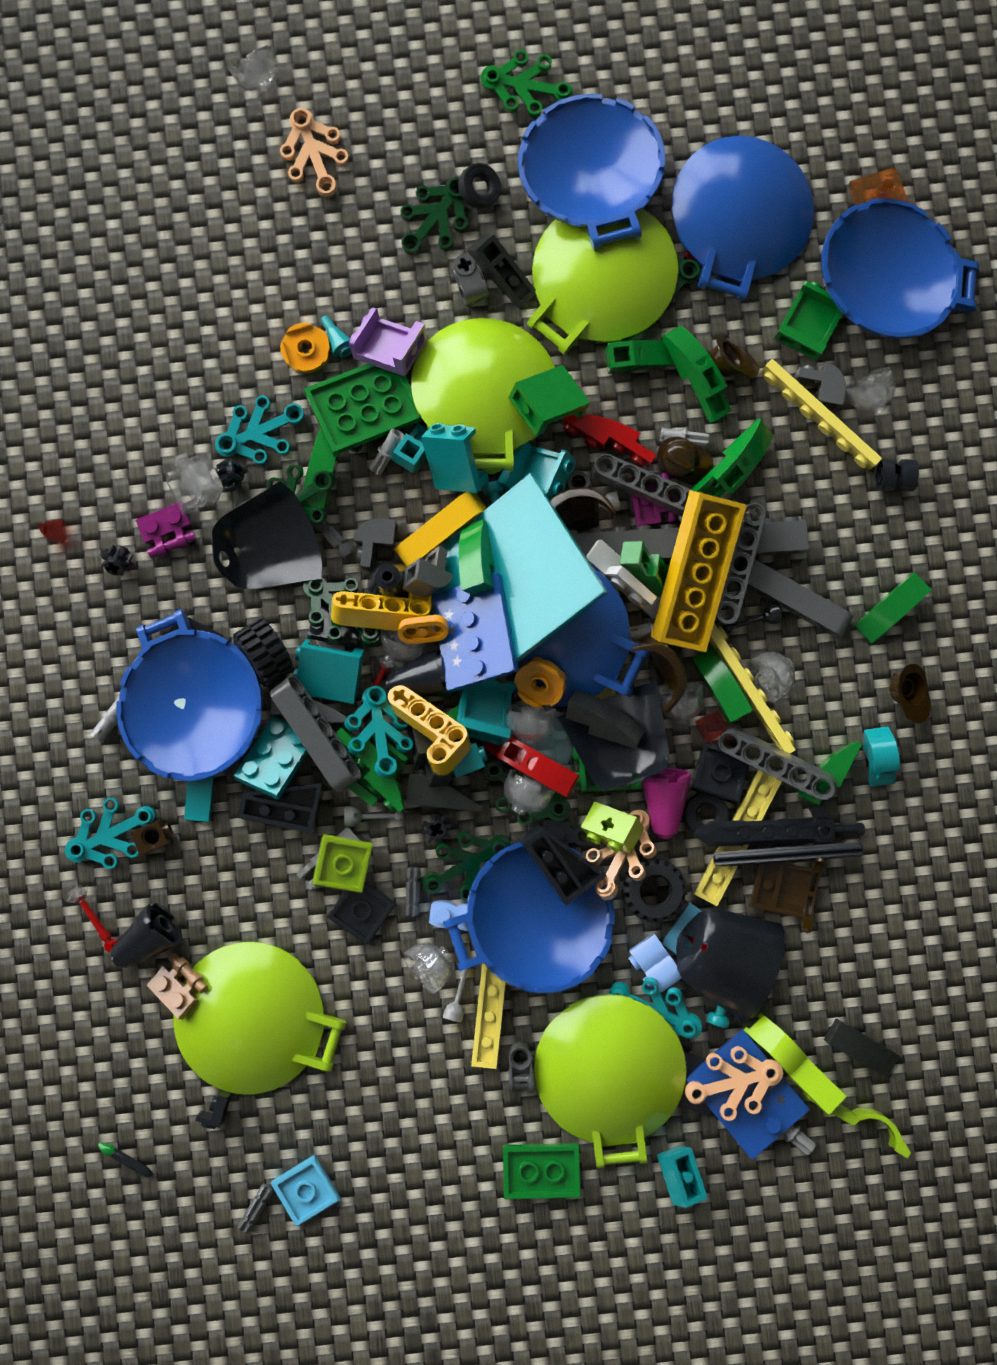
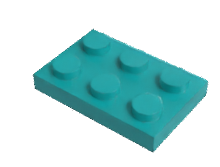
M272 716L233 776L236 781L279 800L308 752L289 723Z

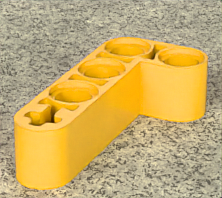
M465 492L402 541L394 550L407 567L419 558L425 560L427 554L438 546H442L458 533L462 527L486 510L487 507L477 493Z
M345 591L337 592L332 597L331 620L343 626L398 631L402 620L430 615L432 595L429 597H418L409 592L408 598Z
M395 686L389 691L388 699L394 714L434 742L427 752L433 771L438 775L449 774L471 749L466 729L405 686ZM456 739H462L459 742H454ZM445 757L442 761H437V759Z

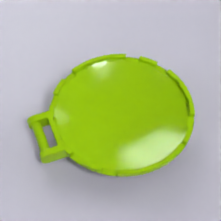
M641 209L636 213L642 234L640 238L633 239L631 237L601 245V248L596 250L592 249L585 227L566 224L555 219L543 233L536 247L532 265L533 286L536 289L535 293L540 307L529 318L527 325L532 329H537L558 346V350L562 354L568 353L579 339L612 343L619 342L621 339L633 335H639L651 327L669 306L678 278L677 254L666 229L646 210ZM626 220L597 228L598 235L628 228L629 226ZM544 317L548 318L564 331L568 337L566 339L562 338L546 325L542 319Z
M473 318L459 321L443 328L432 336L416 358L411 380L413 402L418 415L427 424L428 429L436 423L449 426L465 425V427H475L476 433L470 439L473 455L505 456V459H475L477 469H505V471H513V451L528 441L534 440L537 436L534 435L508 397L516 382L555 368L542 344L527 331L514 324L490 318Z
M240 942L213 951L192 968L195 973L198 972L204 978L203 982L208 988L202 994L197 989L194 991L193 994L199 1001L183 1020L177 1019L173 1015V1026L177 1045L182 1056L191 1069L204 1081L226 1092L249 1095L269 1092L287 1084L298 1076L306 1066L328 1072L332 1071L334 1066L332 1060L341 1031L345 1030L347 1022L324 1014L320 990L315 979L292 954L271 944ZM185 978L184 981H183V984H184V985L187 984V979H186V978ZM326 1025L332 1027L323 1058L316 1057Z
M604 994L590 996L572 1003L567 1009L553 1018L544 1030L536 1049L534 1078L540 1100L554 1121L570 1134L594 1143L597 1169L605 1168V1165L640 1161V1164L647 1163L644 1137L659 1129L676 1110L685 1087L686 1061L676 1032L657 1010L648 1004L645 1005L633 1000L631 997ZM637 1143L638 1151L603 1155V1146Z

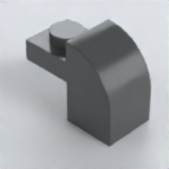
M827 362L821 367L820 371L816 367L809 365L799 367L794 374V379L801 385L817 388L815 398L828 410L838 411L843 405L846 391V381L842 372L836 366Z
M370 519L357 529L353 541L355 544L363 545L362 548H358L357 562L361 563L360 566L363 570L373 569L375 546L395 548L396 520Z
M438 546L425 556V560L419 558L406 567L402 589L418 597H429L449 584L453 574L445 571L447 567V549Z

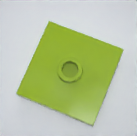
M323 834L312 882L313 885L363 893L373 843Z

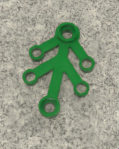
M522 49L517 50L514 53V58L502 66L491 65L482 70L480 76L481 84L487 90L497 93L504 103L505 111L508 113H515L518 110L519 102L515 96L509 95L504 86L514 88L527 107L528 115L532 118H538L542 114V104L534 100L528 91L552 95L555 102L573 95L572 86L567 82H560L554 85L531 80L540 73L548 72L551 69L552 59L547 54L540 55L536 64L516 77L509 76L508 74L517 67H525L528 63V54ZM523 56L525 60L519 61L517 57ZM542 61H547L549 64L547 66H543L540 63ZM496 75L497 77L495 79H490L488 76ZM566 89L568 92L563 94L559 90ZM514 102L515 106L509 107L507 103ZM536 106L539 108V110L537 112H533L531 108Z

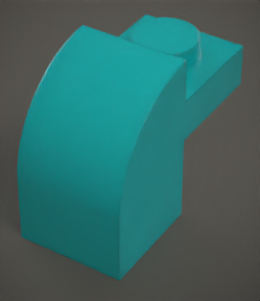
M417 424L410 435L406 433L393 451L392 461L415 474L425 462L426 454L421 436L428 429Z
M889 727L864 730L863 751L869 761L868 782L870 786L895 784L896 771L900 770V759L897 744Z

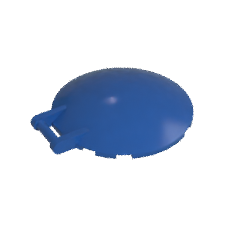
M602 94L571 96L544 109L543 114L535 122L532 121L527 127L518 151L520 180L532 202L544 213L558 221L585 227L593 250L600 249L601 245L631 237L637 239L642 236L636 213L656 193L665 168L664 145L655 124L647 115L644 116L635 109V105L620 98L616 100L602 98ZM627 220L628 228L598 235L597 228Z
M730 136L706 144L686 161L673 187L671 214L677 229L676 234L686 251L688 250L698 260L697 263L702 266L698 287L706 289V287L737 296L738 300L745 301L751 281L766 276L770 277L780 272L801 253L812 230L814 203L812 192L804 173L785 151L759 138ZM710 274L739 282L740 286L710 278Z
M890 198L871 199L867 203L854 205L841 214L828 231L821 255L822 274L825 285L832 300L841 312L860 328L875 335L893 339L913 338L928 333L939 326L952 310L966 313L976 311L975 285L976 274L979 272V263L960 258L959 253L954 251L949 241L951 239L949 233L940 222L936 224L926 216L927 212L911 203ZM963 274H966L965 297L963 298L961 297Z
M595 568L593 570L608 593L520 660L519 668L533 657H541L554 663L566 674L565 691L561 699L550 707L568 706V701L576 690L596 696L609 687L623 695L631 696L634 690L632 686L645 658H648L651 653L648 650L634 651L636 655L623 683L617 680L629 652L632 651L631 648L638 645V643L630 640L629 616L622 597L619 596L612 583ZM535 679L538 687L541 688L542 685L546 687L544 681ZM516 688V689L513 691V692H514L515 694H517V695H518V693H517V692H518V688Z
M181 608L175 611L174 615L146 626L143 624L136 628L143 649L139 651L137 658L131 666L127 667L120 682L119 701L116 702V714L124 743L132 755L148 767L150 771L165 778L196 781L224 772L246 753L260 726L263 698L258 675L247 656L236 645L219 635L192 630L185 610ZM178 624L179 629L152 640V634ZM186 699L184 709L177 707L174 704L175 700Z
M519 842L499 851L485 863L478 872L470 889L467 913L445 920L443 924L445 929L449 930L459 960L457 964L459 971L484 963L494 975L515 988L533 993H554L569 989L583 982L595 972L601 961L605 959L612 942L611 936L613 925H615L612 899L603 900L596 893L595 884L566 906L558 899ZM607 884L604 885L601 890L606 889ZM466 923L477 956L472 959L468 957L458 925Z

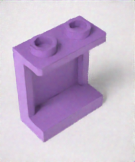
M371 308L368 315L363 317L356 333L352 334L349 346L351 347L354 359L406 376L428 339L425 324L416 321L412 328H408L381 319L378 310Z

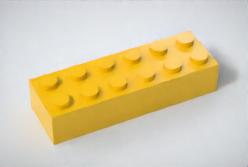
M689 491L650 637L662 643L702 652L707 651L746 510V504Z

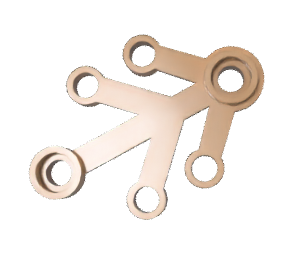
M297 108L290 115L289 121L292 130L286 143L280 148L281 156L286 161H291L295 158L294 147L302 134L304 144L294 166L289 168L290 180L294 183H299L303 180V169L310 156L318 176L316 181L317 190L320 195L330 197L335 194L337 186L335 179L327 174L319 153L334 159L335 163L341 167L348 164V153L344 149H336L314 139L311 131L326 136L327 142L332 145L339 143L341 136L336 127H328L314 121L310 111L304 108ZM301 119L306 120V123L298 124ZM331 133L337 134L333 139L329 137ZM287 149L292 150L289 155H285L284 151ZM339 155H344L345 159L338 160L337 157ZM298 171L300 172V175L298 177H293V172ZM325 185H330L331 189L325 191L323 190V187Z
M634 810L629 814L640 819L641 824L644 826V830L639 837L641 842L640 853L647 859L653 858L656 855L657 849L650 841L647 833L650 826V817L643 810ZM608 847L601 850L592 848L587 851L586 859L594 866L599 865L602 860L615 855L606 873L607 876L599 881L595 887L596 893L603 900H611L617 895L618 887L614 882L626 857L630 865L629 875L635 881H641L645 878L646 871L639 862L635 848L631 854L625 851L617 853ZM652 847L650 852L645 853L646 848ZM598 854L596 859L591 860L593 855ZM641 869L638 875H634L636 870ZM608 884L606 889L601 890L604 885Z
M736 1046L731 1050V1058L736 1063L744 1062L756 1070L744 1073L723 1061L718 1054L711 1053L706 1058L708 1067L712 1070H720L731 1078L702 1085L698 1081H692L687 1084L685 1095L691 1103L700 1104L706 1099V1096L734 1089L727 1102L720 1108L721 1116L725 1120L731 1121L737 1115L736 1107L748 1085L758 1082L752 1096L748 1097L744 1103L749 1113L756 1114L761 1110V1100L768 1087L778 1084L783 1077V1069L777 1061L767 1059L761 1062L747 1054L742 1047ZM738 1050L743 1052L741 1059H736L734 1056ZM713 1057H717L719 1060L716 1066L710 1065V1060ZM768 1069H774L775 1074L773 1077L766 1076ZM696 1089L701 1090V1095L698 1098L692 1096L693 1091ZM751 1101L757 1102L755 1109H749ZM726 1108H732L733 1112L730 1116L724 1115Z

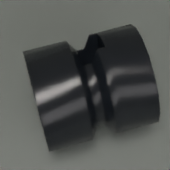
M882 458L878 462L876 468L877 490L893 491L897 487L899 491H915L919 478V465L916 459H901L897 463L896 459Z

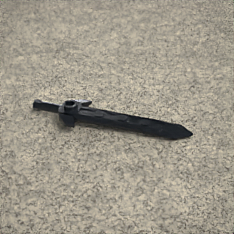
M818 805L808 806V809L815 818L763 821H709L694 832V836L710 847L777 843H813V845H823L833 842L835 835H863L865 833V826L863 823L835 825L829 813Z

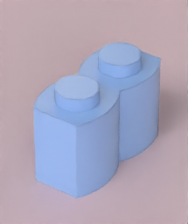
M448 900L433 901L429 923L436 927L445 928L443 921L467 913V903L456 905ZM466 923L458 925L460 930L468 931Z
M654 933L629 949L632 955L628 959L635 969L641 968L644 971L646 977L643 980L648 977L655 978L659 983L658 988L660 992H663L682 978L677 970V965ZM646 984L649 988H654L652 984Z

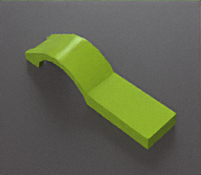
M760 1012L757 1015L759 1020L750 1029L748 1027L744 1029L746 1034L752 1041L767 1051L785 1070L788 1076L827 1115H830L847 1096L807 1058L804 1052L788 1035Z
M803 1092L807 1099L814 1102L805 1092ZM839 1104L832 1112V1114L852 1126L861 1120L869 1118L881 1120L888 1128L890 1136L889 1145L906 1158L911 1154L897 1127L880 1111L869 1107L856 1108L851 1111Z

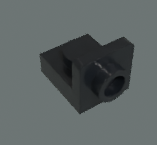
M222 1090L217 1096H213L209 1111L213 1113L201 1110L196 1115L195 1121L200 1122L202 1127L208 1129L219 1128L225 1122L232 1093Z

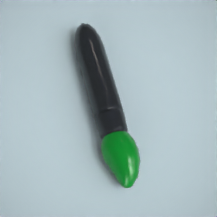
M102 1142L98 1144L99 1150L104 1155L112 1157L144 1177L153 1176L150 1168L116 1149L115 1146Z

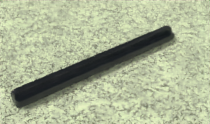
M860 842L715 852L713 854V863L715 867L810 861L817 858L861 857L863 855V846Z

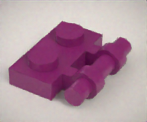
M669 473L660 474L661 477L670 480ZM629 478L628 482H633V478ZM652 483L644 484L646 491L650 493L656 492V487ZM668 493L669 501L674 503L673 493ZM631 495L636 528L638 526L661 524L660 514H667L668 523L678 521L677 514Z
M182 502L135 520L144 543L155 542V547L147 549L151 559L159 555L161 557L166 556L169 551L179 547L181 549L188 547L189 543L197 540L194 531L187 534L184 533L183 529L192 526ZM173 533L176 534L175 539L164 543L163 537Z

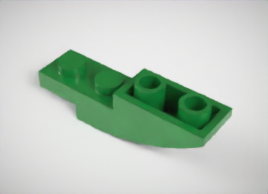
M682 325L662 335L682 381L689 379L709 423L731 412L732 410L723 393V389L728 386L715 362L700 342Z
M758 418L722 452L726 457L691 490L719 498L724 493L731 495L752 473L773 439L774 435L763 421Z
M340 728L336 735L346 750L349 751L348 744L354 737L345 728ZM369 739L365 743L362 752L356 755L357 757L354 761L362 769L366 770L367 767L370 769L364 776L368 781L365 784L366 787L375 795L379 792L385 798L383 803L392 812L396 810L402 812L405 809V803L395 773L389 778H381L376 774L374 766L378 761L376 745ZM353 743L354 748L360 749L358 744ZM380 766L383 771L388 772L385 766Z

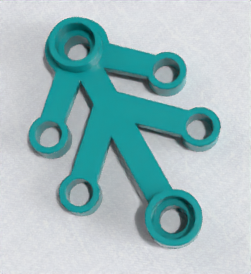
M264 395L258 396L255 400L256 406L246 431L238 434L241 422L247 420L249 413L244 406H236L232 412L233 418L228 431L220 434L215 441L217 452L223 457H232L235 454H239L253 459L257 465H265L268 462V455L264 450L257 449L255 451L241 445L251 440L275 449L279 455H287L291 447L286 440H277L264 434L289 423L292 425L300 424L305 418V413L299 404L291 403L287 405L283 415L260 424L264 412L270 409L271 402ZM261 400L267 401V405L265 407L259 406V402ZM239 410L245 411L242 417H237L236 414ZM293 412L299 413V417L297 419L291 418V414ZM226 442H232L230 449L224 448ZM286 444V450L280 451L278 449L279 445ZM258 454H264L262 461L256 460Z
M372 686L363 692V704L345 720L344 725L346 729L356 731L361 725V720L371 710L372 721L358 737L351 739L348 744V750L351 754H360L365 747V743L374 734L378 761L374 766L375 772L381 778H389L396 771L397 763L392 757L388 756L385 735L396 743L397 750L403 754L411 750L413 742L409 737L403 736L397 731L404 730L408 723L403 721L404 725L398 723L397 719L400 718L394 714L391 705L387 702L385 691L379 686ZM370 697H375L377 702L373 701ZM382 712L393 719L394 727L383 719ZM349 720H354L357 725H351ZM401 742H405L408 748H404ZM353 743L358 744L360 749L354 748ZM380 766H385L388 772L383 771Z
M107 798L103 802L104 813L97 833L87 839L92 823L97 820V812L93 809L83 810L80 814L82 823L77 837L69 840L65 846L66 857L76 863L90 859L102 863L106 869H112L119 864L118 856L113 853L103 854L92 848L101 844L125 852L130 858L139 856L138 850L134 855L129 852L131 845L136 847L134 842L128 843L114 837L138 825L146 826L155 822L157 819L156 810L151 806H142L137 809L135 816L110 828L114 814L120 807V802L116 798ZM110 800L114 801L115 808L113 810H110L108 808V802ZM144 811L149 815L146 821L141 819V813ZM87 812L92 813L93 817L90 821H87L85 818ZM76 845L81 848V852L78 855L73 851ZM109 856L114 859V864L112 866L107 864V858Z
M648 977L644 980L642 990L645 994L651 996L654 1004L630 994L629 986L623 982H616L612 985L609 994L615 995L617 993L622 996L631 997L633 1000L645 1005L648 1004L657 1010L668 1023L673 1025L671 1027L677 1036L682 1035L685 1038L693 1039L701 1034L702 1022L697 1015L688 1012L682 1000V992L678 988H670L666 994V1001L668 1004L675 1006L678 1013L676 1015L669 1011L658 988L659 983L653 977ZM646 984H652L654 988L651 989ZM675 994L678 999H673L670 995ZM686 1025L691 1026L693 1029L687 1028Z

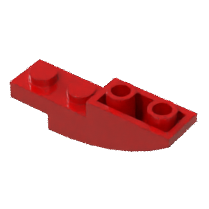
M573 414L562 419L561 425L564 426L563 429L572 436L579 435L585 439L584 442L593 449L598 447L603 450L608 442L611 444V449L619 454L624 452L632 457L631 461L640 467L645 465L649 468L657 455L637 443L640 432L620 422L583 414L580 418Z
M511 735L510 739L503 745L484 742L483 744L485 750L567 798L580 775Z

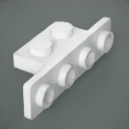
M597 540L586 556L588 562L602 573L616 589L623 592L630 602L641 608L652 619H655L661 598L654 595L619 564L620 556L603 540Z

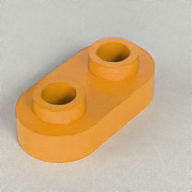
M440 615L407 618L399 624L398 637L406 644L441 641L448 635L449 623L446 618Z

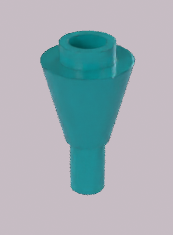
M328 315L323 316L320 321L327 330L334 356L342 358L349 356L352 353L349 346L350 338L334 325Z

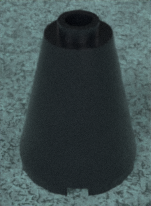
M396 560L384 561L375 566L368 577V593L408 598L409 592L402 589L405 568L407 566Z
M440 648L390 672L389 678H386L388 692L395 686H405L420 697H450L457 693L447 691Z
M158 903L145 906L112 947V962L118 967L128 968L175 948L182 942L183 936L180 926L175 927L171 921L174 919V916Z

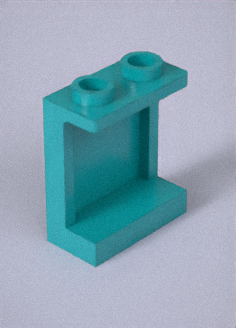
M436 423L431 425L421 436L435 489L477 493L489 481L487 472L477 471L470 443L471 437L476 433L475 427H465V425L449 426Z
M527 442L513 451L514 469L513 471H505L503 469L498 483L509 491L528 474H532L548 499L551 500L556 495L565 491L566 483L574 471L577 460L566 450H561L558 453L534 447Z
M305 639L303 644L298 646L296 650L295 660L299 661L298 669L295 668L293 676L299 679L310 696L354 704L359 693L365 649L354 648L351 653L310 645L311 640Z
M494 680L489 685L483 682L461 689L456 722L466 729L468 737L497 745H503L510 739L511 729L507 728L512 692L517 688V685H515L514 681L501 684Z

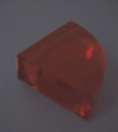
M63 519L37 523L40 532L47 539L57 544H68Z

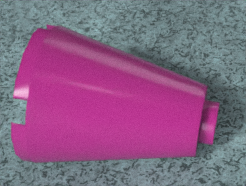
M666 768L662 772L641 780L652 831L658 834V838L662 839L673 838V835L678 833L691 782V773L688 774V771Z

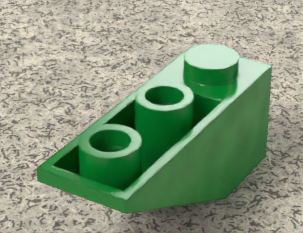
M664 340L608 343L605 349L608 374L675 366Z

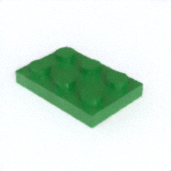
M579 1144L503 1145L504 1199L580 1197Z

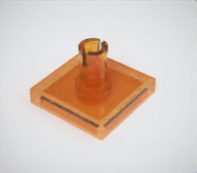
M896 167L852 180L848 184L855 205L867 203L871 199L890 198L908 202Z

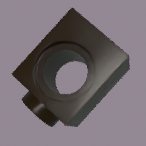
M158 820L130 832L140 856L173 843L171 838L174 836L170 824L165 823L164 820ZM153 829L159 833V841L157 843L151 842L149 834Z

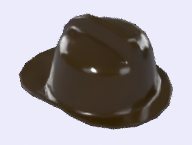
M723 336L716 338L717 345L710 352V357L723 377H730L737 373H742L748 377H756L759 374L756 361L747 351L731 343Z
M680 436L664 440L657 451V461L660 467L666 473L690 485L697 484L714 468L710 453Z
M909 664L901 672L893 674L889 691L892 699L901 704L907 719L913 723L921 724L928 719L931 711L927 679L922 667L917 664Z

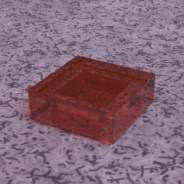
M717 709L694 721L706 743L721 736L728 729Z

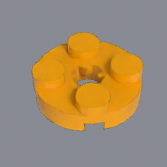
M299 323L287 330L283 341H281L280 349L284 361L296 373H313L328 363L330 343L322 329L310 323ZM307 342L308 346L312 345L309 353L299 352L303 343Z
M533 657L519 668V672L515 676L514 681L518 688L517 693L525 703L533 707L553 706L561 699L565 691L566 674L554 663L541 657ZM535 679L544 681L546 687L543 685L541 688L538 687Z

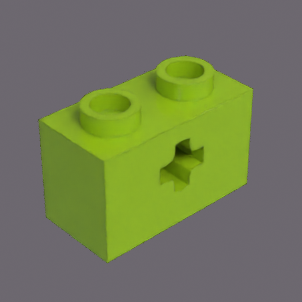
M595 801L581 825L589 841L597 845L600 842L607 844L608 848L617 853L625 851L631 854L644 830V826L637 817Z

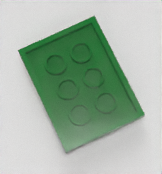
M371 364L360 366L304 388L306 398L333 456L388 435L391 429L400 430L423 421L415 408L411 386L406 376Z

